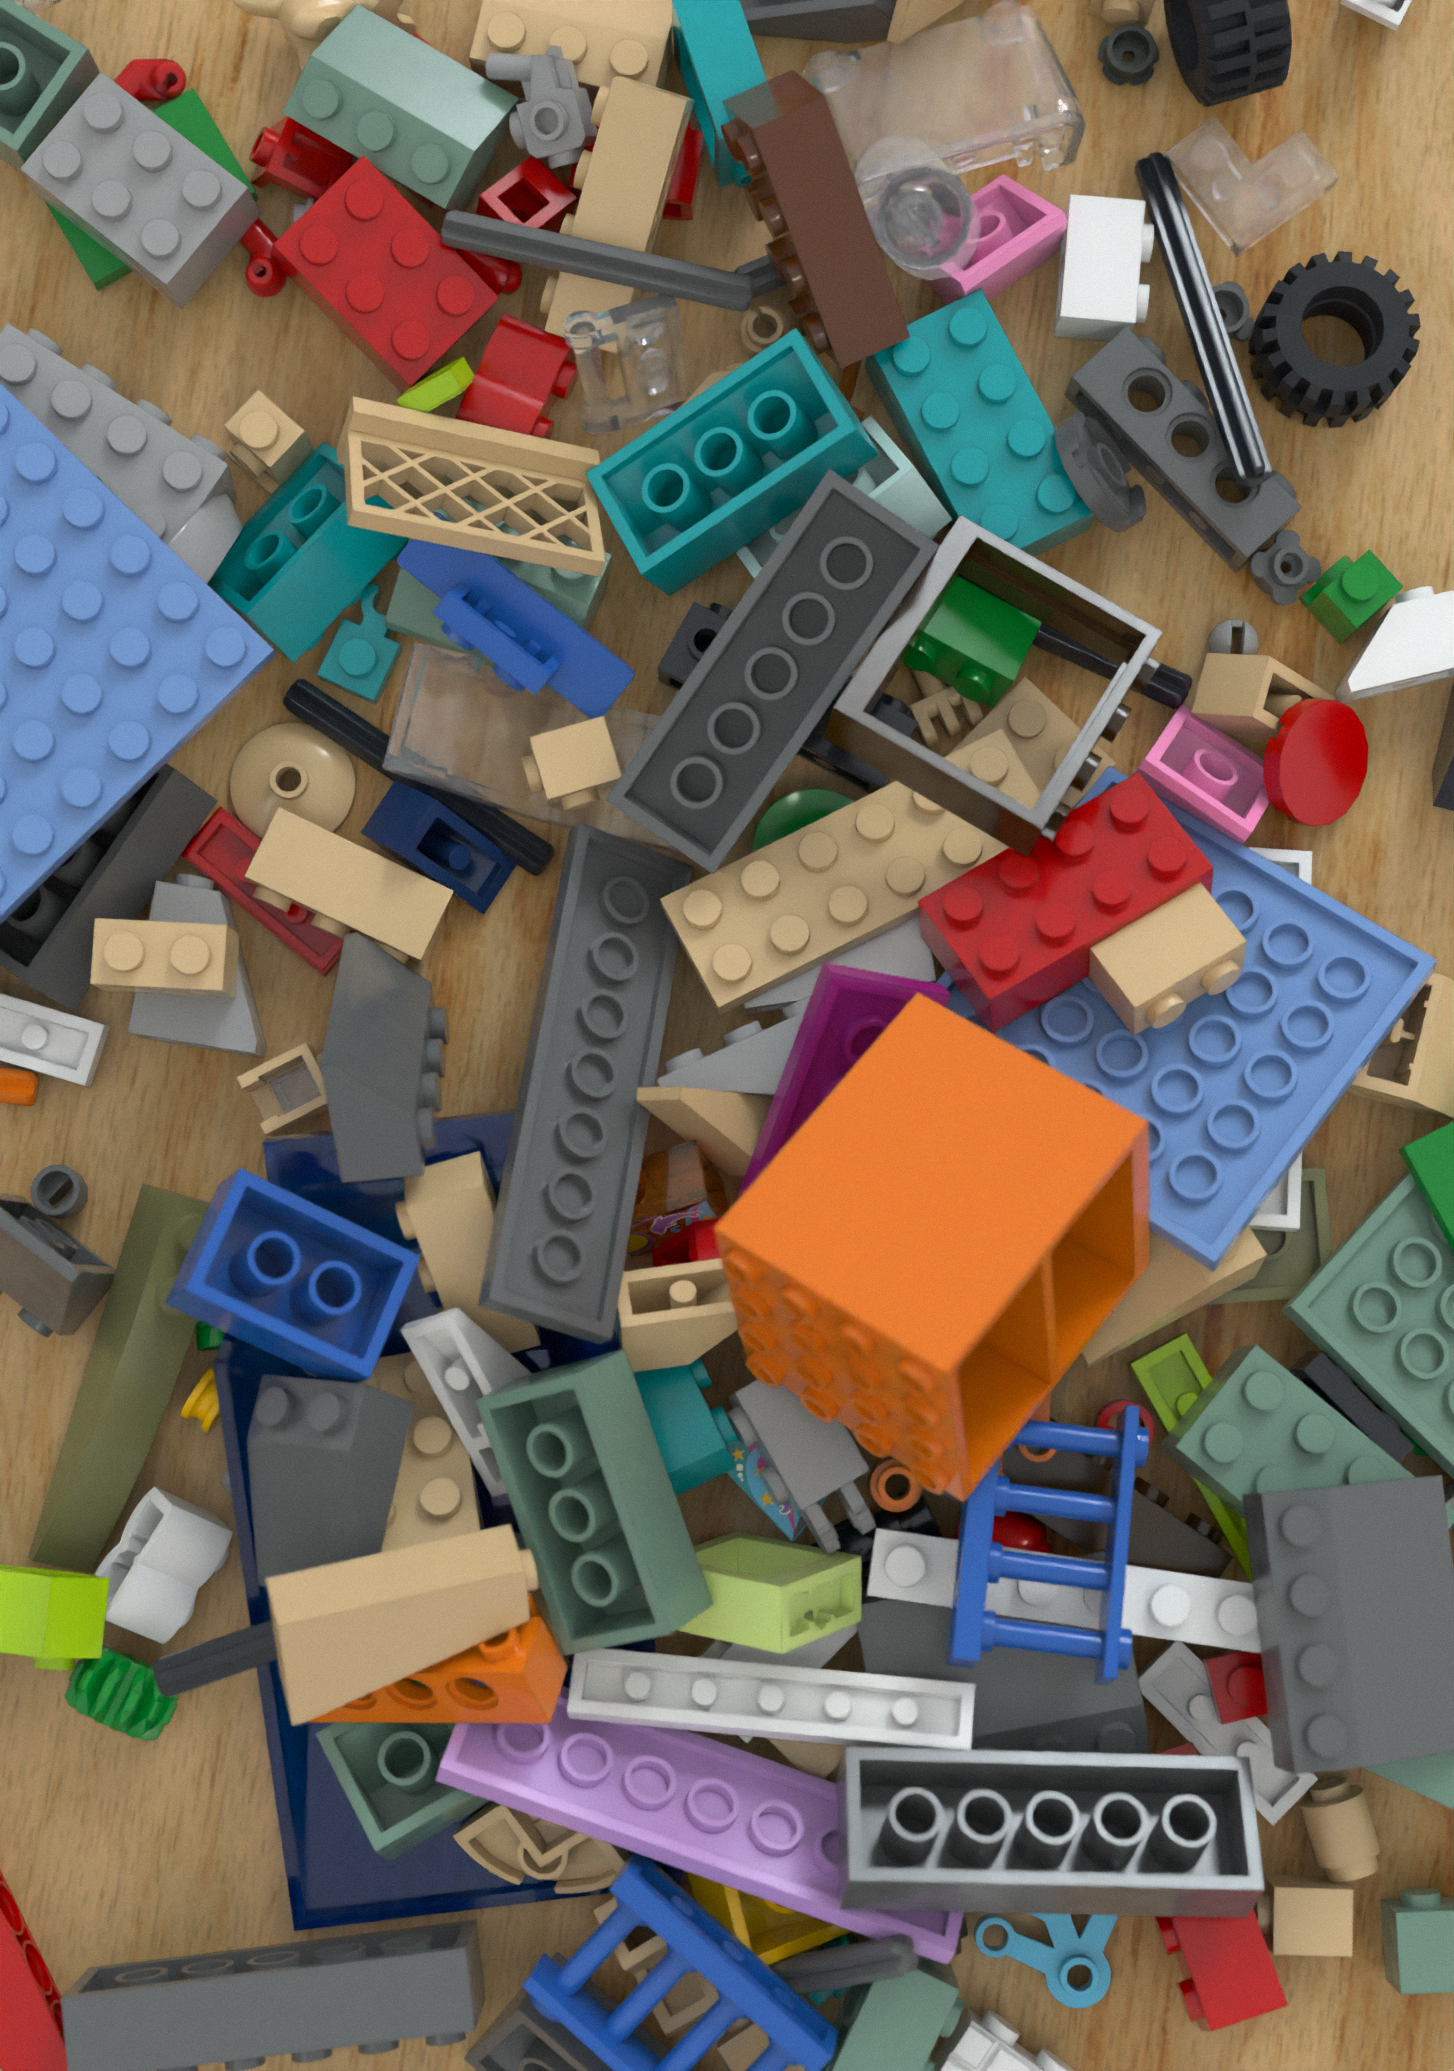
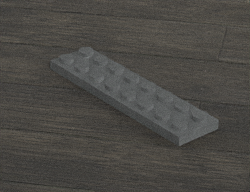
M579 822L570 830L478 1306L600 1345L611 1339L613 1334L650 1118V1111L636 1101L637 1087H655L680 943L662 909L660 899L689 885L693 866L582 822Z

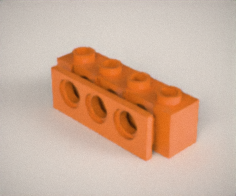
M528 1593L529 1621L316 1717L309 1722L550 1723L568 1667L532 1594ZM414 1679L419 1682H422L428 1687L416 1686L411 1683ZM473 1679L484 1682L489 1687L477 1686L471 1683Z

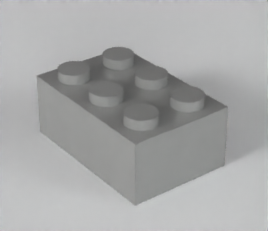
M102 72L98 74L20 168L39 197L181 309L185 307L244 236L248 228L261 215L246 185Z

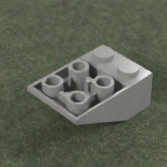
M811 996L785 1007L782 1010L784 1014L781 1015L783 1021L763 1030L759 1021H755L723 1036L725 1048L703 1057L700 1049L696 1048L664 1063L667 1075L657 1079L658 1087L684 1086L774 1097Z

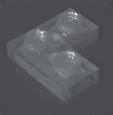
M1215 116L1167 150L1164 157L1171 161L1178 183L1235 257H1238L1332 189L1339 179V176L1302 129L1252 164Z

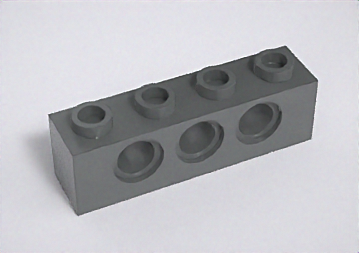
M1126 326L1072 375L1064 396L1080 412L1084 413L1085 417L1090 415L1092 418L1098 419L1110 431L1126 453L1130 464L1225 563L1237 573L1249 562L1251 556L1262 550L1278 532L1282 531L1301 509L1302 506L1295 500L1296 492L1290 482L1275 470H1272L1271 477L1267 481L1259 483L1255 487L1244 488L1241 484H1238L1234 479L1214 415L1208 410L1209 402L1205 395L1192 382L1188 380L1181 382L1165 366L1166 359L1164 354L1151 339L1144 335L1138 338ZM1134 391L1147 392L1156 400L1158 409L1152 412H1141L1131 405L1128 394ZM1178 435H1186L1193 438L1200 447L1201 455L1197 457H1184L1174 449L1171 438ZM1219 480L1235 482L1243 491L1244 501L1231 503L1223 500L1216 491L1215 482Z

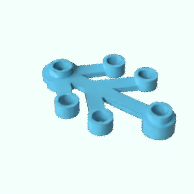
M998 1913L985 1914L976 1922L974 1938L983 1954L992 1958L1007 1955L1045 1973L1046 1984L1051 1994L1060 2003L1072 2008H1085L1097 2003L1107 1992L1111 1981V1970L1102 1952L1119 1915H1089L1078 1937L1070 1914L1028 1913L1045 1921L1053 1946L1014 1931L1009 1920ZM992 1924L1001 1925L1006 1929L1004 1941L996 1946L987 1945L982 1940L984 1930ZM1077 1964L1085 1965L1090 1969L1088 1981L1080 1986H1074L1067 1981L1069 1969Z

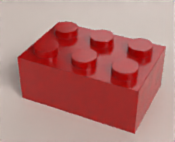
M364 155L273 244L270 258L402 394L423 377L500 298L452 247L442 243V238L438 232Z

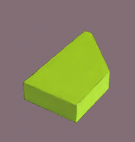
M463 356L427 372L396 400L400 407L428 412L461 394L473 382L475 376Z

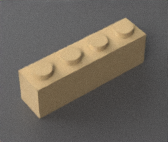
M623 76L613 77L610 88L601 86L591 115V124L599 126L593 152L587 150L582 152L574 178V188L582 190L576 215L566 214L559 233L652 254L695 99ZM561 271L559 277L550 275L540 305V312L548 314L544 331L617 354L626 347L641 289Z

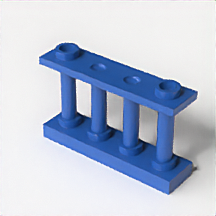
M1126 1405L1117 1417L1116 1430L1029 1419L1005 1449L1011 1450L1012 1444L1113 1457L1110 1496L1010 1484L1008 1476L998 1475V1458L966 1501L962 1502L946 1665L973 1668L980 1661L981 1651L992 1652L993 1646L1096 1659L1094 1684L1108 1686L1117 1679L1118 1669L1128 1670L1132 1651V1630L1122 1628L1134 1472L1135 1467L1144 1468L1149 1444L1148 1428L1138 1427L1140 1407ZM1007 1510L1107 1523L1104 1563L1004 1551L1002 1543L991 1542L994 1516L1004 1517ZM999 1578L1102 1591L1099 1630L1091 1631L996 1618V1611L985 1610L987 1583L998 1584Z
M635 1852L620 1868L609 1888L616 1896L618 1905L562 1968L544 1952L536 1961L522 1985L530 1994L534 2007L545 2018L553 2022L560 2021L613 2071H690L738 2018L747 2019L749 2017L769 2035V2046L746 2071H784L789 2064L794 2066L800 2064L807 2071H820L832 2058L839 2035V2030L658 1865L649 1857ZM637 1925H648L667 1942L668 1953L611 2014L582 1986ZM688 1971L692 1973L698 1971L718 1989L719 1998L664 2059L661 2060L632 2032Z

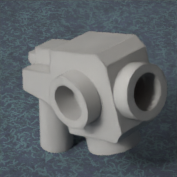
M551 45L546 54L531 56L502 53L488 54L486 59V75L488 79L522 82L526 102L517 104V110L509 115L510 131L516 146L520 150L527 149L528 153L537 159L547 157L550 169L578 163L584 147L594 145L598 132L596 125L591 124L592 108L587 89L579 88L573 62L571 59H564L561 46Z

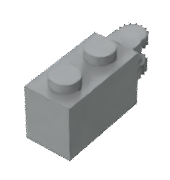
M758 1379L728 1396L734 1409L727 1412L726 1415L737 1438L745 1448L754 1444L766 1465L764 1469L759 1471V1475L767 1492L777 1506L787 1502L792 1512L799 1511L818 1545L827 1556L841 1547L836 1530L831 1522L827 1520L817 1502L828 1494L836 1492L845 1508L849 1521L860 1533L865 1534L875 1528L873 1516L853 1482L854 1479L870 1471L843 1424L835 1419L827 1423L816 1418L802 1405L798 1395L781 1384L777 1388H772Z

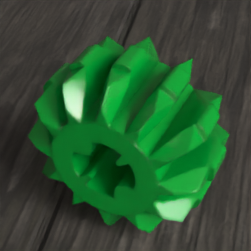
M106 1645L102 1646L101 1659H79L76 1662L68 1679L70 1683L64 1695L69 1706L76 1709L78 1713L95 1720V1722L106 1725L115 1731H120L144 1741L155 1740L160 1736L165 1725L170 1723L178 1707L177 1700L179 1698V1695L171 1698L162 1696L156 1685L153 1665Z

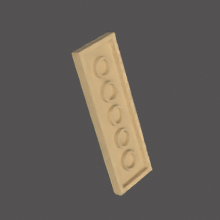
M1002 728L943 757L1030 809H1033L1041 796ZM895 781L717 870L714 874L711 873L661 898L660 902L719 1015H722L823 964V962H827L918 916V900L1009 848V846Z

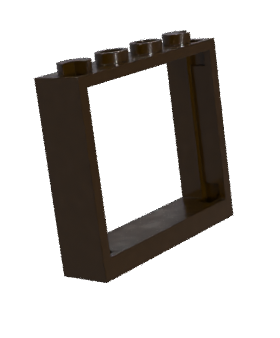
M960 515L834 705L823 738L1028 857L1040 836L1052 842L1072 809L1062 802L1070 787L1072 786L1080 792H1083L1102 760V757L1092 752L1100 738L1102 737L1111 743L1116 738L1132 710L1122 703L1129 690L1133 689L1142 695L1160 665L1159 662L1150 658V655L1163 631ZM960 574L1120 666L1033 809L1026 807L869 715Z

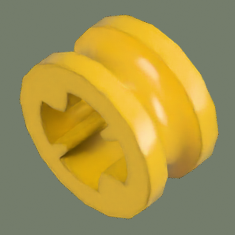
M211 1367L201 1378L187 1399L180 1414L186 1420L192 1417L198 1418L202 1423L201 1430L206 1433H210L218 1424L240 1388V1384L234 1380L229 1383L222 1382L219 1378L220 1371L214 1367Z

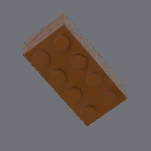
M792 69L722 101L729 122L721 125V131L734 161L739 162L742 160L752 182L743 186L744 193L754 217L758 222L764 220L774 241L765 244V248L779 280L786 278L795 296V299L787 302L788 311L795 328L798 329L803 337L807 335L817 355L825 352L840 369L910 338L825 95Z

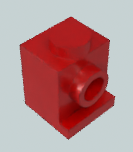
M531 155L479 195L475 214L559 233L566 214H573L577 197L539 159ZM512 261L516 266H517L519 263H521V262H517V261Z

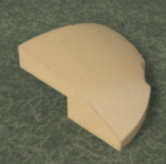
M493 1801L460 1826L452 1836L476 1862L502 1879L516 1885L522 1882L525 1875L539 1880L557 1881L554 1887L556 1893L564 1894L589 1892L612 1885L620 1868L630 1858L627 1849Z

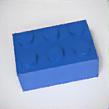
M239 1168L218 1185L165 1304L325 1380L360 1383L369 1379L421 1256Z

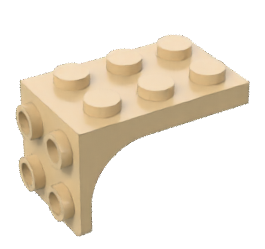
M413 1352L378 1358L370 1378L359 1384L369 1385L414 1403L381 1553L485 1530L473 1461Z

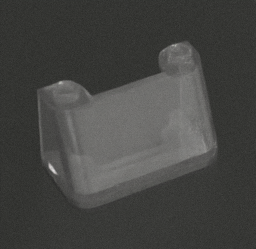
M1017 0L1000 2L990 7L984 15L916 33L900 44L887 41L844 54L839 50L821 52L811 57L806 63L807 68L800 73L801 77L826 97L866 213H868L866 209L867 204L880 199L883 194H885L887 204L900 199L901 189L1016 158L1018 167H1023L1031 164L1033 154L1040 155L1045 171L1075 162L1086 128L1078 98L1035 9L1031 6L1020 5V2Z

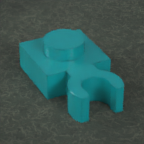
M372 583L362 596L361 608L364 618L361 625L343 618L317 676L328 684L377 705L403 648L400 643L389 639L391 632H395V630L384 627L386 615L376 612V604L380 600L382 591L379 586Z

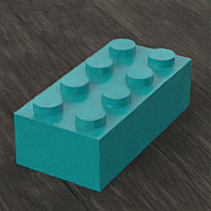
M982 289L906 325L910 338L866 357L865 370L922 478L953 519L947 524L949 530H951L958 517L962 515L1033 557L1089 530L1095 515L1075 490L1067 475L1056 448L1055 427Z

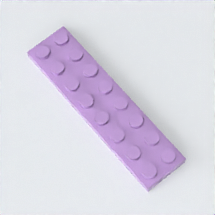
M473 1679L471 1683L477 1686L489 1687L484 1682ZM565 1686L561 1687L550 1723H456L435 1781L877 1940L903 1934L913 1940L914 1953L948 1965L955 1954L964 1912L840 1909L837 1784L688 1730L570 1719L567 1713L570 1688Z

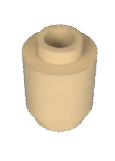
M1345 1777L1329 1778L1314 1783L1309 1788L1310 1795L1300 1802V1807L1317 1866L1325 1868L1328 1880L1332 1882L1353 1881L1376 1872L1379 1869L1376 1856L1381 1852V1847L1363 1787L1349 1785Z

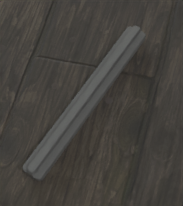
M458 210L447 212L443 221L441 238L442 243L446 246L739 312L748 310L751 305L754 292V279L751 276Z

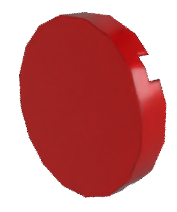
M1323 698L1303 699L1287 709L1277 723L1284 724L1279 730L1277 738H1269L1264 752L1263 780L1268 800L1275 810L1284 812L1286 817H1288L1285 819L1306 826L1330 825L1345 815L1359 796L1367 774L1369 747L1364 725L1352 708L1337 700Z

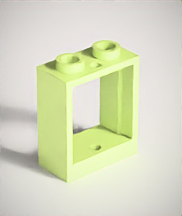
M736 1531L693 1546L713 1605L679 1628L678 1631L784 1654L862 1621L861 1556L838 1551L827 1556L821 1548Z

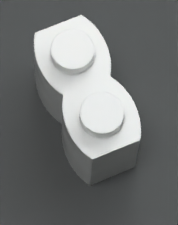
M154 1486L142 1498L131 1514L120 1543L108 1553L95 1573L97 1576L110 1578L105 1620L165 1644L178 1629L185 1626L190 1620L194 1611L198 1588L225 1563L229 1554V1544L233 1532L215 1513Z

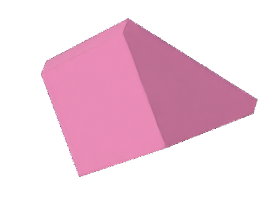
M1002 174L968 197L969 206L966 209L927 225L902 243L908 255L945 306L979 289H982L987 301H989L1058 254L1068 224L1064 211Z
M1183 704L1175 712L1132 775L1139 772L1156 794L1243 844L1253 832L1270 802L1263 780L1264 759L1223 731L1192 714V710Z

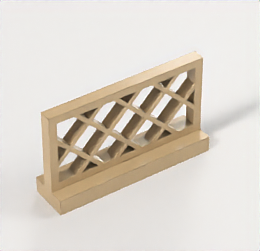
M352 397L337 445V463L344 465L347 524L349 526L596 577L601 576L606 560L596 493L585 474L600 464L598 450ZM408 481L425 496L415 500L398 485ZM379 495L395 509L391 510L367 505L365 500ZM471 495L487 509L478 513L461 498ZM441 508L458 523L440 520L431 512ZM532 508L549 522L540 526L523 511ZM504 521L521 536L503 533L494 525ZM565 534L583 549L565 546L556 537Z

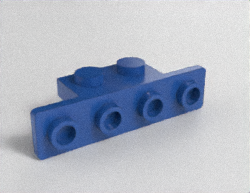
M433 512L440 520L450 522L439 512ZM411 539L397 557L399 566L442 599L432 613L444 622L441 625V629L445 635L460 647L472 651L475 647L495 663L492 667L494 673L511 688L520 692L527 688L536 696L548 684L586 716L594 719L605 715L635 677L633 668L494 556Z

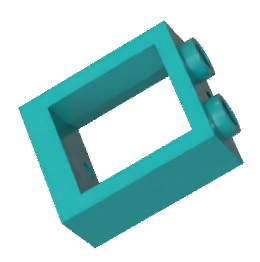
M672 0L673 53L689 98L695 99L692 110L699 130L704 133L705 148L718 187L733 183L737 187H743L752 181L742 160L739 162L734 161L724 140L721 125L729 122L722 101L767 80L740 0Z

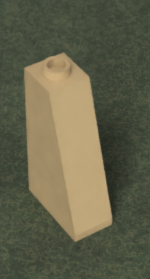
M510 1524L266 1578L280 1677L292 1725L308 1722L529 1621L528 1591L538 1589L537 1572L531 1550L519 1551Z

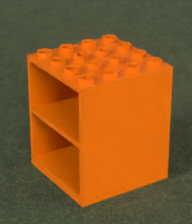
M917 992L714 1228L722 1258L721 1265L725 1270L730 1290L729 1298L734 1306L739 1326L738 1333L742 1338L748 1369L767 1386L777 1388L781 1384L798 1395L802 1405L821 1421L830 1423L835 1419L852 1430L856 1440L870 1453L880 1458H886L889 1454L908 1466L913 1478L929 1491L942 1494L945 1490L964 1503L1150 1265L1148 1121Z

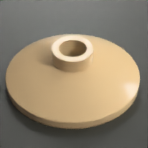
M282 723L257 733L240 750L231 771L230 795L234 809L242 823L260 839H263L278 807L334 833L344 823L352 809L356 795V775L351 759L342 746L309 724ZM290 770L299 772L301 782L298 788L289 792L280 789L279 779L284 772Z

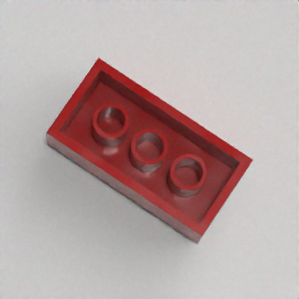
M1137 772L1072 810L1053 841L1050 842L1040 836L1028 857L1009 847L918 900L921 937L992 1034L1089 976L1090 947L1199 882L1202 883L1211 895L1214 867L1141 774Z

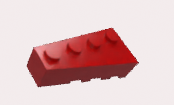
M1193 1742L1157 1753L1158 1755H1197ZM1253 1908L1247 1918L1154 1916L1166 1954L1171 1955L1175 1953L1184 1979L1177 1982V1986L1187 2015L1191 2022L1198 2021L1201 2031L1212 2032L1288 2006Z

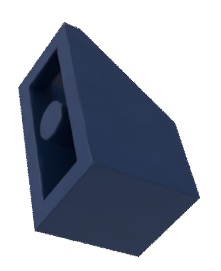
M397 780L393 782L360 832L415 872L453 890L454 897L483 915L517 865V862L503 854L498 846L436 799Z

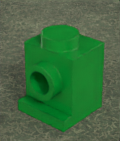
M1369 549L1354 563L1348 556L1344 555L1299 600L1341 645L1385 607L1403 588V585Z

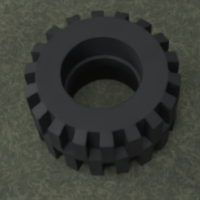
M1163 0L1168 35L1178 69L1190 92L1204 107L1283 85V81L1286 80L1292 50L1291 20L1287 0Z
M1338 251L1333 261L1328 262L1325 253L1311 256L1306 267L1299 262L1290 268L1282 281L1278 280L1255 320V331L1249 340L1248 354L1256 355L1250 368L1254 379L1263 377L1266 379V383L1260 391L1265 399L1269 402L1277 396L1283 402L1278 412L1289 419L1294 411H1298L1304 414L1302 424L1316 427L1321 418H1327L1328 428L1342 427L1350 416L1354 423L1367 418L1374 407L1378 410L1411 368L1410 362L1417 354L1420 340L1413 337L1421 327L1419 314H1408L1407 312L1415 300L1409 288L1400 293L1395 288V284L1400 277L1393 270L1389 269L1384 276L1374 270L1378 260L1365 256L1361 264L1352 262V252ZM1327 315L1347 322L1356 330L1362 340L1364 361L1353 366H1334L1320 360L1310 351L1304 341L1302 321L1314 316Z

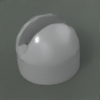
M1229 619L1219 623L1210 633L1206 642V653L1230 654L1232 630L1241 632L1240 654L1257 655L1259 649V639L1256 631L1249 623L1239 619Z

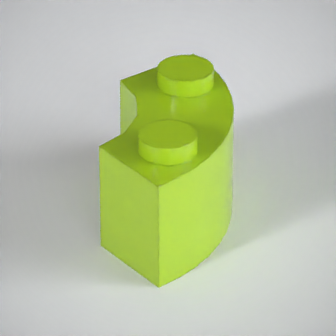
M0 1565V1653L34 1657L33 1667L45 1670H73L75 1659H101L110 1578L62 1570Z

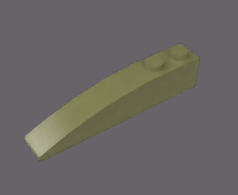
M142 1183L28 1555V1559L31 1561L91 1573L124 1509L170 1401L197 1323L196 1318L165 1304L210 1202Z

